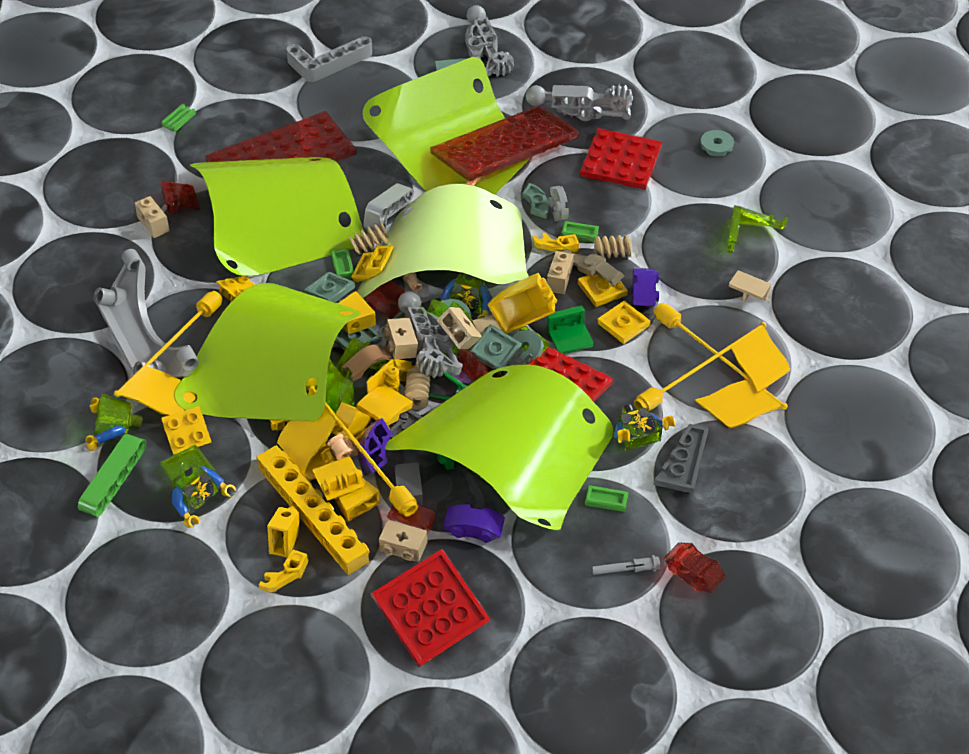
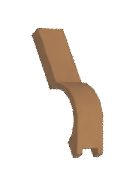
M375 344L367 346L342 366V370L344 372L350 370L353 373L351 380L355 381L361 378L366 369L374 362L384 359L390 361L393 359L392 352L388 351V345L383 347Z

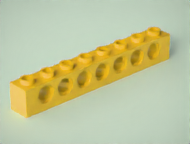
M276 445L256 456L258 469L289 506L299 509V518L347 575L352 574L369 563L368 554L370 552L367 545L358 540L355 531L346 526L341 515L337 516L333 506L329 502H325L321 492L312 487L309 478L301 474L298 465L290 461L286 451H281Z

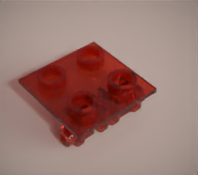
M160 181L164 202L169 213L174 214L178 206L200 209L193 185Z
M390 280L369 293L365 299L373 310L378 309L386 317L393 319L401 311L398 307V299L405 291Z
M461 349L459 351L460 356L457 360L462 363L461 370L471 381L475 382L494 370L479 361L468 349ZM498 372L492 375L493 378L503 377Z

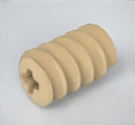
M380 222V228L375 224L373 231L368 227L367 233L361 230V236L354 233V239L350 237L355 251L361 255V249L368 252L369 246L373 250L375 249L374 243L381 246V240L387 244L388 234L383 223Z
M619 235L616 241L614 236H610L609 241L606 236H603L602 241L599 236H596L594 254L604 257L606 253L607 257L610 258L613 253L615 258H617L618 254L621 253L622 258H624L627 252L629 257L632 256V245L628 235H624L623 240Z
M416 367L409 369L407 372L404 396L413 401L412 409L422 410L428 405L430 375L427 376L425 373H420V370Z

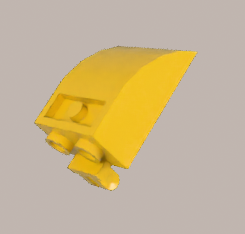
M536 273L509 286L495 296L487 305L501 330L507 334L553 314L557 299L545 278H541L539 273Z

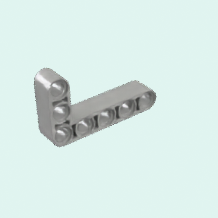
M360 37L315 58H312L297 44H291L287 47L289 65L308 82L318 81L372 56V40L369 37Z

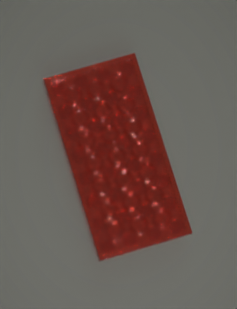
M536 106L430 147V153L470 182L570 142L579 137V131L543 107Z
M324 111L207 154L205 158L207 162L319 157L329 158L337 162L357 154V150L330 115ZM310 159V161H318V160H321V159Z

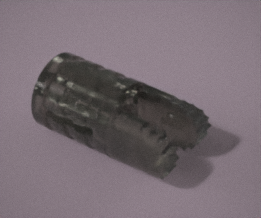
M519 347L505 366L528 365L533 356L529 354L523 361L520 356L524 349ZM501 371L502 376H505L507 371Z

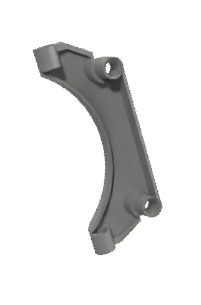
M128 249L122 254V260L125 264L111 289L97 288L94 292V302L97 304L134 375L165 343L157 336L148 318L144 289L145 265L136 250ZM190 345L182 347L169 346L148 367L163 371L176 378L189 377L198 366L199 360Z

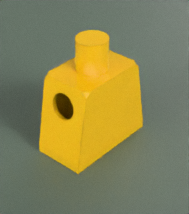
M356 291L337 303L353 308L360 313L358 317L350 320L342 327L347 334L376 325L375 311ZM351 311L339 312V314L342 315H350L353 313Z
M344 402L340 404L336 416L354 438L365 430L373 419L357 407ZM336 423L332 433L335 435L342 434L347 439H350L339 424Z
M364 478L362 480L366 487L334 498L347 522L380 504L379 490Z
M290 506L277 509L268 524L269 554L286 558L290 555L300 531V512L298 508Z

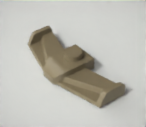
M567 249L563 251L564 253L574 254L573 265L578 266V271L589 276L597 273L608 281L612 287L624 278L620 271L608 264L606 258L600 255L590 254L586 256L572 253Z

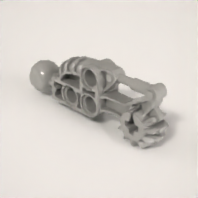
M479 5L470 7L466 16L472 25L465 32V42L469 56L479 59L487 56L488 62L485 69L488 76H491L493 73L497 74V77L510 74L514 67L513 58L509 55V52L504 53L503 50L497 52V35L488 17H486L485 10Z
M620 84L617 87L612 85L604 94H597L588 86L553 85L552 92H547L541 86L535 85L531 86L526 92V100L530 105L536 107L542 105L545 101H552V107L556 108L557 112H562L564 116L566 114L570 115V117L576 116V118L582 121L600 119L602 116L623 117L625 120L631 117V110L629 108L632 105L633 96L631 89H627L626 85L623 87ZM600 107H609L613 110L602 111Z
M408 291L400 295L398 307L406 314L405 318H410L418 342L417 349L422 350L417 354L416 368L420 370V373H425L433 378L436 375L441 377L445 372L459 375L462 363L458 362L456 355H454L452 350L454 343L438 323L437 319L439 317L435 316L432 312L425 311L424 307H421V299L415 292Z

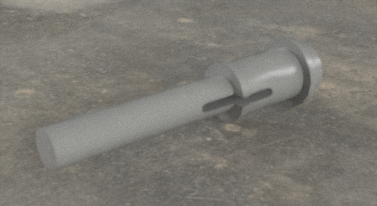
M651 555L649 558L633 559V562L592 566V573L597 575L634 570V572L653 570V572H656V569H660L659 557ZM642 564V566L626 568L628 565Z

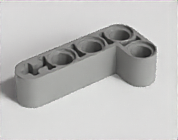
M397 183L370 201L365 210L363 231L367 232L368 227L373 231L375 224L380 228V222L383 223L386 230L387 219L411 202L414 196V189Z

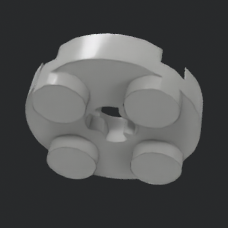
M560 185L550 187L552 197H549L548 201L549 206L554 209V220L568 219L569 209L565 208V202L568 201L564 188Z

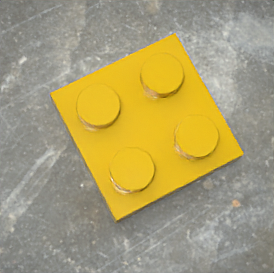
M597 273L593 276L587 275L578 279V285L595 307L625 297L628 294V290L621 281L612 287L608 281Z
M623 301L599 317L597 324L621 343L625 344L648 328L650 320Z

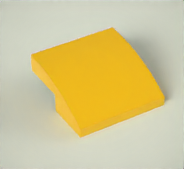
M376 246L374 252L363 253L351 276L353 281H365L379 275L393 250V246Z
M382 384L363 397L356 407L375 420L383 418L388 426L398 421L401 413L412 409L413 401L386 384Z

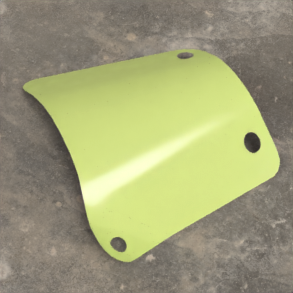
M449 184L433 188L412 201L395 218L387 233L388 243L382 242L381 246H393V250L382 272L371 279L362 281L357 293L364 298L380 285L396 277L425 270L463 272L495 284L521 281L529 277L525 263L521 212L512 203L475 186ZM495 200L499 202L503 208L497 209L494 206H492L489 201ZM410 207H413L407 215L401 217L402 213L405 210H407Z

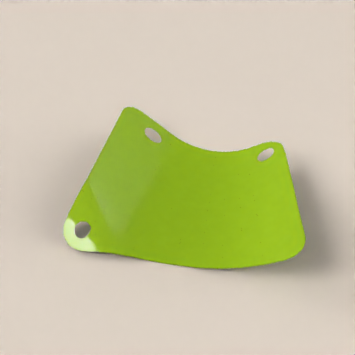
M470 57L391 88L369 99L363 108V119L366 124L384 142L426 192L439 186L465 184L468 173L472 171L474 165L482 163L485 170L481 174L480 181L475 184V187L495 195L536 152V144L519 134L502 114L494 97L485 66L477 57ZM477 78L483 83V91L481 93H477L473 88V81ZM379 106L381 108L380 115L372 117L370 115L371 107ZM522 146H528L531 148V150L527 153H521L518 151V149Z
M311 157L205 162L190 165L202 174L208 187L214 214V247L220 262L237 275L249 276L270 273L331 256V251L352 250L354 247L350 237L354 239V233L361 236L363 227L351 189L341 167L332 159ZM310 159H321L318 161H310ZM341 212H346L350 215L351 224L348 227H343L339 223L338 217ZM226 261H235L238 268H231Z
M273 283L253 285L240 293L221 314L197 355L199 360L198 366L189 377H184L176 387L175 400L184 410L200 406L202 414L215 417L315 421L324 412L328 363L334 341L342 327L350 320L358 317L360 313L353 308ZM342 311H351V312H353V313L350 314V315H342V314H339V312H342ZM310 378H315L318 384L314 395H308L306 392V383ZM186 392H193L197 395V400L193 403H188L184 400L183 395Z
M511 365L485 374L387 442L385 449L424 450L455 460L480 475L492 485L507 505L520 518L541 527L560 530L569 506L612 439L613 426L611 421L589 396L575 383L561 374L536 365ZM507 371V374L503 377H492L496 372ZM584 409H589L593 412L595 416L593 424L585 421L582 414ZM538 519L547 520L551 526L540 524Z

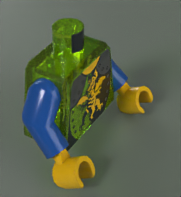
M464 273L459 274L457 279H452L445 286L440 298L441 302L448 299L460 300L468 306L471 312L480 314L478 319L489 316L488 312H490L487 304L492 300V295L487 286H485L484 280Z
M101 393L100 399L93 398L91 400L92 405L89 406L91 411L96 413L94 430L96 437L88 435L85 439L87 442L86 447L89 451H94L98 448V442L101 444L110 439L124 436L127 434L130 426L140 428L142 416L132 414V404L114 395L109 396Z
M629 404L622 408L623 414L620 415L619 422L615 426L614 438L618 440V443L623 441L626 451L660 442L662 430L667 431L670 426L675 427V420L673 416H666L661 419L650 413L646 408L634 410L633 406Z
M183 463L179 466L180 474L172 481L173 492L171 502L179 515L185 518L183 521L186 528H193L190 520L195 525L199 524L200 520L197 516L190 515L219 491L218 487L221 488V494L226 497H231L227 493L228 487L232 491H236V488L230 484L226 485L223 482L224 479L207 467Z

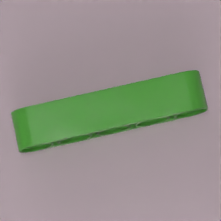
M125 434L79 499L78 509L80 511L97 517L101 516L144 453L146 440L129 434Z

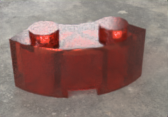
M678 542L664 557L669 571L677 574L698 592L712 593L726 578L718 561L703 555L693 543Z

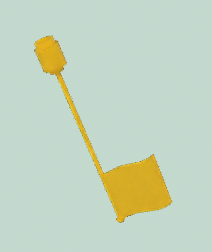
M212 291L199 300L196 304L198 313L118 391L115 390L114 396H122L140 402L166 416L185 411L178 405L174 397L175 389L181 380L148 366L200 315L210 317L221 306L222 296L218 292ZM186 392L183 398L188 403H193L197 399V395L193 392Z
M660 303L655 308L654 315H656V319L669 329L679 326L714 355L718 353L681 324V314L669 304ZM722 355L718 358L746 380L730 384L709 396L695 399V402L728 428L744 425L765 413L780 408L786 410L788 407L787 403H782L766 389L757 393L748 375Z
M761 322L760 326L665 388L659 390L658 388L650 387L636 397L634 406L637 410L644 408L648 412L663 402L662 393L730 349H732L741 368L753 382L757 393L790 372V367L786 358L765 329L766 323Z
M309 385L308 395L316 393L315 385ZM326 402L324 412L319 419L315 421L290 420L284 427L277 443L286 451L290 460L298 465L301 474L304 476L309 463L327 441L334 426L338 423L391 488L389 500L399 513L404 514V516H410L417 510V501L405 486H393Z

